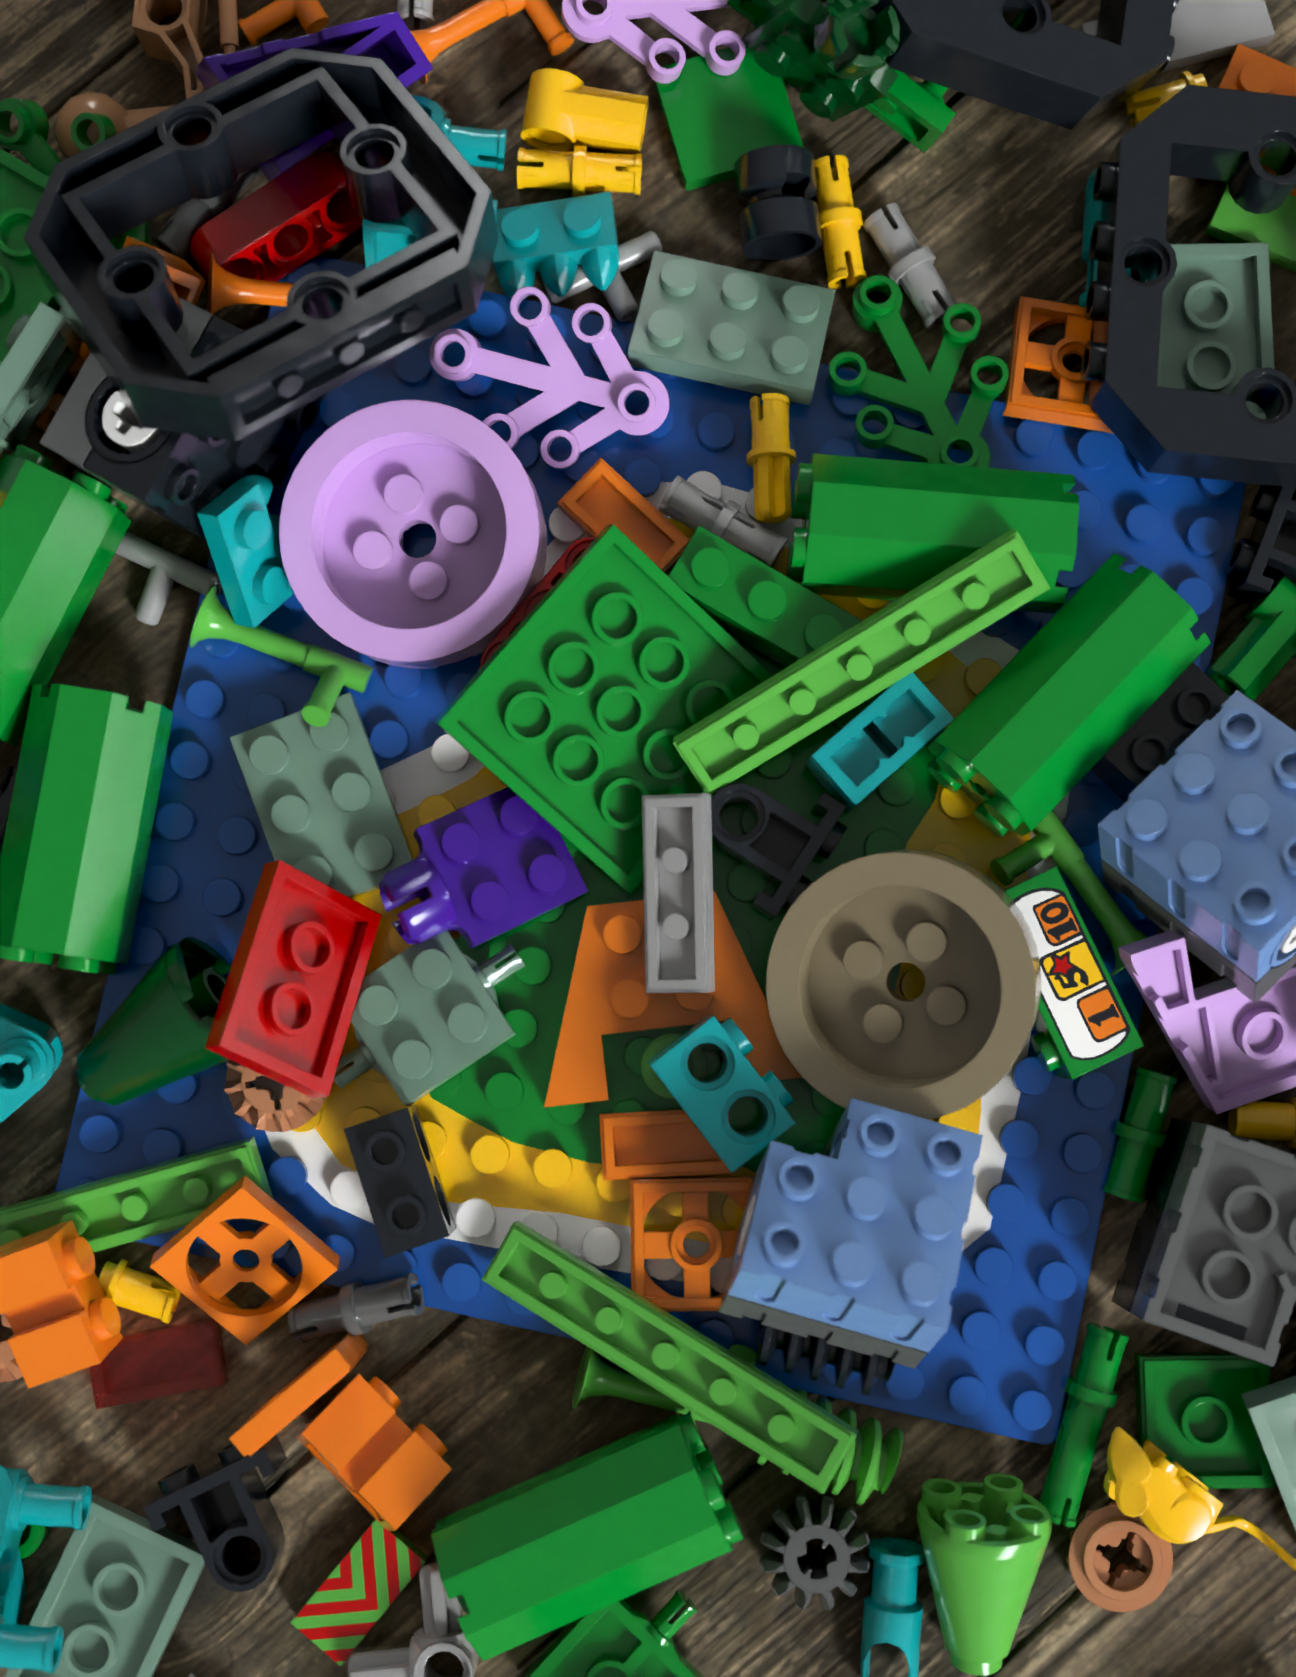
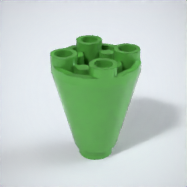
M994 1473L987 1475L983 1482L956 1483L944 1478L929 1479L922 1485L921 1499L917 1505V1523L944 1646L949 1652L950 1663L959 1671L978 1676L994 1674L1001 1669L1002 1660L1008 1656L1051 1535L1052 1519L1044 1505L1032 1496L1023 1493V1482L1012 1475Z

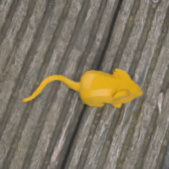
M1115 1427L1107 1450L1108 1471L1103 1485L1107 1495L1116 1501L1118 1509L1125 1516L1139 1517L1155 1535L1169 1543L1187 1544L1197 1540L1204 1534L1215 1533L1230 1527H1238L1264 1543L1296 1571V1559L1254 1523L1242 1516L1233 1514L1217 1517L1223 1503L1208 1492V1486L1175 1460L1171 1462L1166 1459L1167 1455L1149 1439H1146L1142 1448L1124 1429Z

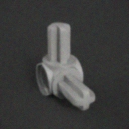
M437 1562L424 1565L419 1571L423 1628L418 1629L414 1636L411 1637L410 1646L354 1653L349 1657L348 1677H445L438 1674L430 1662V1657L441 1651L456 1655L462 1663L463 1671L453 1677H474L479 1655L463 1634L457 1619L462 1616L461 1605L457 1597L449 1600L441 1580Z

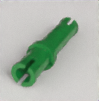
M1088 1322L1087 1334L1075 1376L1067 1377L1064 1391L1068 1392L1069 1397L1039 1498V1502L1047 1508L1052 1523L1060 1525L1061 1519H1063L1065 1527L1076 1526L1077 1514L1107 1409L1114 1408L1116 1405L1118 1394L1113 1391L1124 1349L1130 1337L1124 1332L1105 1325L1102 1329L1100 1328L1101 1325L1093 1322Z

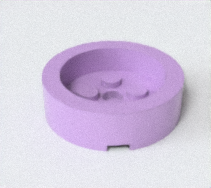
M424 400L389 401L369 406L341 419L327 429L303 455L290 478L282 501L279 521L280 552L285 573L296 598L315 623L331 637L367 657L392 666L414 669L438 668V666L455 663L483 653L494 637L540 583L544 573L547 557V527L541 502L528 473L508 444L489 426L464 411L441 403ZM417 524H429L436 533L434 549L424 557L414 558L408 556L403 547L404 531H408Z

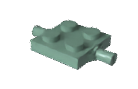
M40 302L32 316L26 313L20 316L9 332L6 347L10 350L0 365V455L4 450L8 451V449L14 452L18 444H23L79 355L78 352L81 345L78 338L80 335L62 308L57 312Z
M449 930L420 944H413L364 977L351 1018L356 1041L359 1046L339 1059L335 1073L336 1077H334L336 1084L343 1089L345 1085L373 1067L388 1079L404 1106H410L516 1035V1032L499 1008L496 990L493 987L521 967L526 966L512 944H508L506 948L479 965L463 953Z

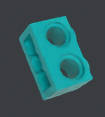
M912 672L894 683L816 751L805 766L837 801L846 806L844 810L849 813L939 734L954 718Z
M708 1014L647 1061V1063L726 1167L733 1173L765 1148L771 1140L774 1141L795 1124V1121L786 1111V1108L794 1100L772 1071L769 1070L760 1077L745 1056L754 1048L735 1022L728 1018L720 1024L713 1015ZM713 1043L722 1054L723 1062L720 1071L714 1077L707 1080L694 1078L690 1074L687 1065L690 1052L699 1044ZM752 1096L757 1098L762 1107V1118L759 1124L747 1132L733 1130L728 1120L731 1105L741 1097Z

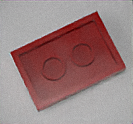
M281 860L264 864L205 1048L311 1098L329 1096L382 915Z

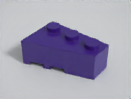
M395 11L321 29L319 32L300 37L274 40L250 49L225 55L220 53L204 57L194 72L207 90L290 48L380 58L406 89L430 72L433 67L399 13ZM329 129L263 162L258 167L268 182H270L336 137Z

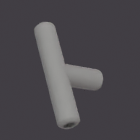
M653 231L644 233L618 246L620 259L617 274L609 287L602 291L618 321L628 322L638 314L639 306L621 273L651 259L654 250L662 252L661 242ZM581 265L577 267V275L573 285L563 297H558L551 292L544 283L548 298L555 304L594 286L585 276Z
M126 531L115 552L151 570L134 614L138 621L152 626L159 624L174 581L203 595H206L213 585L217 587V596L223 589L218 573Z

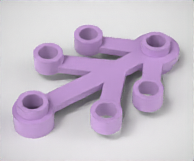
M587 0L562 1V19L566 28L573 36L587 43L611 40L646 66L649 76L659 83H671L679 77L686 60L685 51L679 42L671 38H661L654 41L629 20L650 17L704 57L710 70L718 75L727 76L736 72L746 53L745 43L741 41L742 38L737 33L730 30L716 33L689 13L730 7L727 4L728 0H591L603 6L604 12L599 15H592L584 9L583 3ZM720 45L731 48L735 54V59L731 61L721 59L717 55L715 48ZM660 53L671 55L676 66L670 69L663 68L656 62L655 56Z
M535 287L519 289L511 299L510 310L518 323L528 327L550 366L483 349L475 336L461 329H447L438 334L431 344V364L435 371L446 379L461 382L471 379L475 374L543 391V393L506 415L501 413L492 414L483 421L490 428L497 421H505L511 429V436L507 442L511 449L517 445L522 435L578 401L604 408L570 432L554 430L544 437L541 443V455L544 461L554 468H568L578 460L581 452L619 429L636 436L652 433L663 424L669 412V395L664 384L656 376L648 372L633 370L611 331L612 320L609 313L602 306L595 303L584 304L575 311L572 317V328L579 339L592 344L611 383L584 375L550 315L551 304L548 297ZM530 295L537 296L542 303L540 314L534 319H524L520 313L522 300ZM589 312L601 314L604 321L602 330L594 336L585 335L581 329V320ZM459 342L464 347L465 358L460 365L451 367L445 362L444 350L449 344ZM634 391H643L649 398L647 411L638 416L630 414L626 408L628 395ZM558 437L567 438L572 445L570 457L562 462L554 460L550 454V445Z

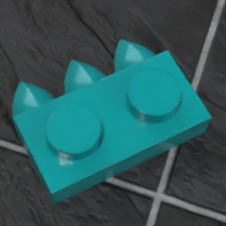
M611 192L497 209L496 225L499 239L493 256V264L500 286L510 299L519 289L533 287L536 271L540 272L547 288L558 297H563L573 285L578 265L582 266L587 279L601 291L606 290L614 280L619 268L620 258Z
M255 474L247 475L237 480L197 512L234 624L250 628L258 626L293 595L278 546L280 516L268 513L266 507L272 494V480Z

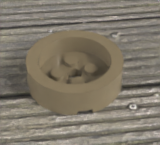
M911 849L885 851L852 860L827 872L813 882L789 908L780 923L769 953L766 971L767 1004L772 1026L783 1051L800 1075L820 1094L843 1108H846L850 1099L854 1098L928 1120L945 1116L972 1104L998 1084L1010 1070L1026 1044L1038 1013L1041 997L1040 960L1035 940L1022 912L1012 898L989 876H985L970 865L958 861L951 856L937 852ZM908 962L921 969L925 976V987L920 996L915 999L903 998L890 988V973L895 965Z

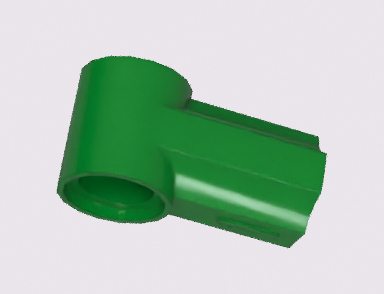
M1285 574L1273 583L1270 592L1258 599L1245 616L1248 622L1205 671L1211 680L1229 697L1238 690L1254 702L1270 682L1276 678L1279 671L1290 658H1296V583Z

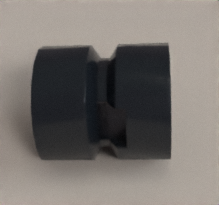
M781 144L761 147L740 156L734 165L738 203L744 207V210L739 214L743 254L750 259L775 262L792 260L816 251L822 245L819 205L811 200L817 194L814 154L807 148Z

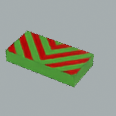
M374 1518L296 1613L291 1624L341 1666L424 1565L428 1556L398 1530L386 1531Z

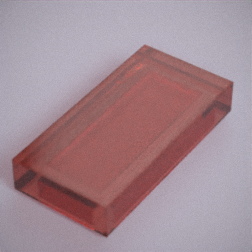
M213 1318L123 1334L122 1340L101 1363L89 1367L96 1409L225 1385L229 1381L220 1324Z

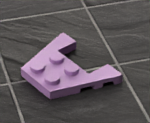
M1173 930L1118 947L1121 960L1206 1107L1219 1114L1296 1087V964L1255 1004L1237 990V985L1229 978L1193 989L1185 937Z

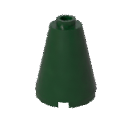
M185 937L180 942L170 945L78 1054L77 1064L79 1070L77 1071V1080L86 1095L94 1101H103L109 1105L117 1106L228 1061L229 1059L205 1048L227 981L224 975L231 968L228 961L210 945L194 937Z

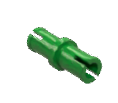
M1137 1067V1075L1123 1122L1116 1121L1113 1131L1119 1138L1107 1183L1104 1184L1103 1191L1123 1199L1143 1203L1145 1198L1144 1192L1157 1147H1165L1167 1135L1161 1132L1174 1084L1176 1085L1178 1078Z

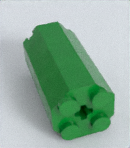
M21 444L17 445L12 455L3 453L0 459V740L13 746L17 745L25 730L33 684L48 685L131 523V520L125 515L128 506L111 496L112 490L80 472H75L71 479L52 468L54 462L49 458Z
M813 453L810 463H799L797 480H794L791 519H802V527H794L792 543H789L786 576L820 595L895 601L1014 528L1019 533L1050 586L1049 590L1014 611L1055 614L1065 604L1068 587H1056L1059 571L1072 572L1076 558L1079 499L1077 493H1069L1075 485L1074 475Z
M1114 553L927 747L934 756V759L927 765L929 773L950 792L955 793L960 788L978 805L973 811L975 816L987 829L998 837L1002 838L1009 830L1014 831L1021 837L1030 833L1210 645L1211 642L1206 632L1194 638L1190 630L1199 620L1193 608L1154 571L1139 565L1132 574H1129L1119 569L1126 558Z
M33 684L0 857L1 959L52 965L54 954H60L58 968L115 975L117 963L128 964L174 713L162 704L145 700L144 710L130 708L129 696L115 692L65 684H51L50 688L43 684Z
M689 1412L683 1416H679V1414L673 1415L436 1521L435 1526L437 1528L433 1529L431 1537L442 1583L449 1600L457 1597L462 1609L466 1613V1615L457 1618L465 1638L483 1661L732 1551V1544L744 1539L734 1510L729 1500H725L720 1485L724 1483L710 1448L708 1446L705 1447L692 1413Z

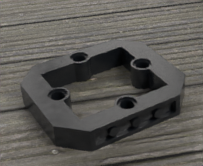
M879 0L877 4L870 8L877 14L892 5L896 11L900 25L899 46L895 53L885 59L890 68L1072 130L1131 97L1155 73L1160 74L1166 68L1174 50L1175 39L1170 35L1172 14L1179 0H1101L1096 36L1052 21L1051 8L1047 0Z
M290 48L55 164L24 239L45 285L143 428L238 441L476 313L499 237L490 188L382 59ZM330 129L341 143L340 159L355 212L363 219L375 223L391 222L401 218L418 241L349 278L333 271H317L303 276L293 284L287 294L286 305L288 310L193 359L176 336L178 329L183 323L184 312L163 256L156 250L145 246H127L116 250L110 240L192 198L211 199L224 194L232 188L238 179V175Z
M1187 85L1124 134L1108 162L1100 161L1096 170L1093 199L1094 201H1102L1101 221L1097 220L1091 233L1089 258L1090 260L1098 261L1097 281L1091 282L1085 304L1086 320L1094 321L1093 342H1087L1081 364L1082 381H1090L1088 405L1147 472L1296 488V386L1291 378L1282 371L1269 367L1256 368L1246 373L1228 394L1157 387L1162 295L1173 279L1177 268L1176 253L1171 244L1166 240L1170 175L1227 181L1229 193L1234 202L1245 211L1255 214L1270 213L1278 209L1293 189H1296L1295 96ZM1261 165L1270 167L1276 175L1268 173ZM1132 268L1138 270L1144 275L1147 282L1134 280L1125 269ZM1246 401L1260 406L1266 415V419L1254 416L1247 408Z

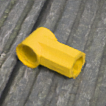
M552 68L538 69L532 72L520 137L526 144L538 150L570 151L574 148V145H583L636 155V153H640L643 144L648 96L585 86L579 77L567 71Z

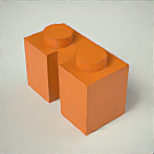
M72 1219L0 1246V1315L5 1313L13 1331V1335L7 1342L28 1389L101 1363L123 1338L120 1332L121 1319L117 1306L111 1298L105 1297L94 1271L95 1257L88 1241L79 1236Z
M358 1374L316 1415L296 1438L386 1531H396L452 1470L441 1458L448 1450L442 1441L424 1424L419 1423L412 1431L395 1414V1410L402 1403L382 1380L374 1376L367 1382Z

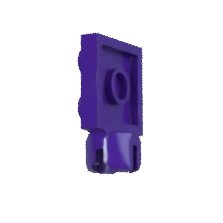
M508 787L416 828L413 835L419 845V856L404 865L388 871L379 883L380 895L386 912L417 898L421 901V903L398 914L399 920L392 923L399 935L408 944H420L447 930H456L465 938L470 949L581 897L589 891L560 833Z

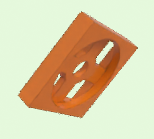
M1019 297L1015 308L1008 366L1009 377L1006 384L1003 416L1113 433L1089 405L1083 404L1085 384L1090 381H1082L1081 372L1067 370L1062 362L1063 357L1068 354H1077L1083 357L1085 346L1090 341L1091 329H1094V321L1086 320L1085 307L1030 297ZM1055 324H1065L1064 338L1055 345L1028 341L1031 335L1042 328ZM1024 369L1051 372L1054 378L1059 381L1057 400L1034 396L1023 380Z
M244 1175L153 1254L150 1267L247 1346L337 1271L340 1256ZM244 1218L262 1221L265 1224L256 1232H238L225 1220ZM198 1236L220 1254V1262L203 1277L188 1265L189 1248ZM289 1240L297 1248L302 1262V1271L294 1278L273 1262L274 1252ZM243 1249L251 1250L257 1254L259 1262L254 1267L243 1268L234 1261V1254ZM239 1282H254L270 1298L259 1308L241 1309L225 1294Z
M754 1176L630 1179L631 1290L666 1312L719 1311L723 1293L717 1296H710V1268L719 1258L732 1257L738 1230H718L714 1224L709 1222L708 1192L724 1193L734 1200L743 1211L748 1188ZM670 1192H682L683 1222L678 1224L674 1231H644L643 1221L653 1205ZM693 1231L704 1233L709 1240L707 1252L699 1257L690 1256L683 1247L684 1238ZM674 1258L677 1264L683 1268L684 1297L674 1296L658 1286L647 1273L644 1267V1259Z
M348 1332L256 1410L229 1438L244 1457L247 1454L250 1457L346 1376L368 1351L367 1346L369 1344L361 1334L353 1336Z

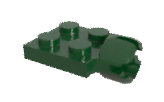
M783 0L755 19L741 39L753 51L756 63L763 70L773 76L782 77L800 93L801 102L810 112L821 118H828L831 122L884 97L899 76L885 61L888 56L896 52L899 46V21L892 5L877 14L870 8L877 4L879 0H834L831 3H823L819 0Z

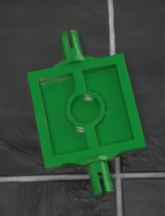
M677 1590L675 1595L652 1619L650 1616L636 1611L628 1602L622 1599L575 1620L523 1677H703L678 1652L672 1636L693 1613L698 1611L697 1607L689 1598L686 1600V1595L682 1591Z

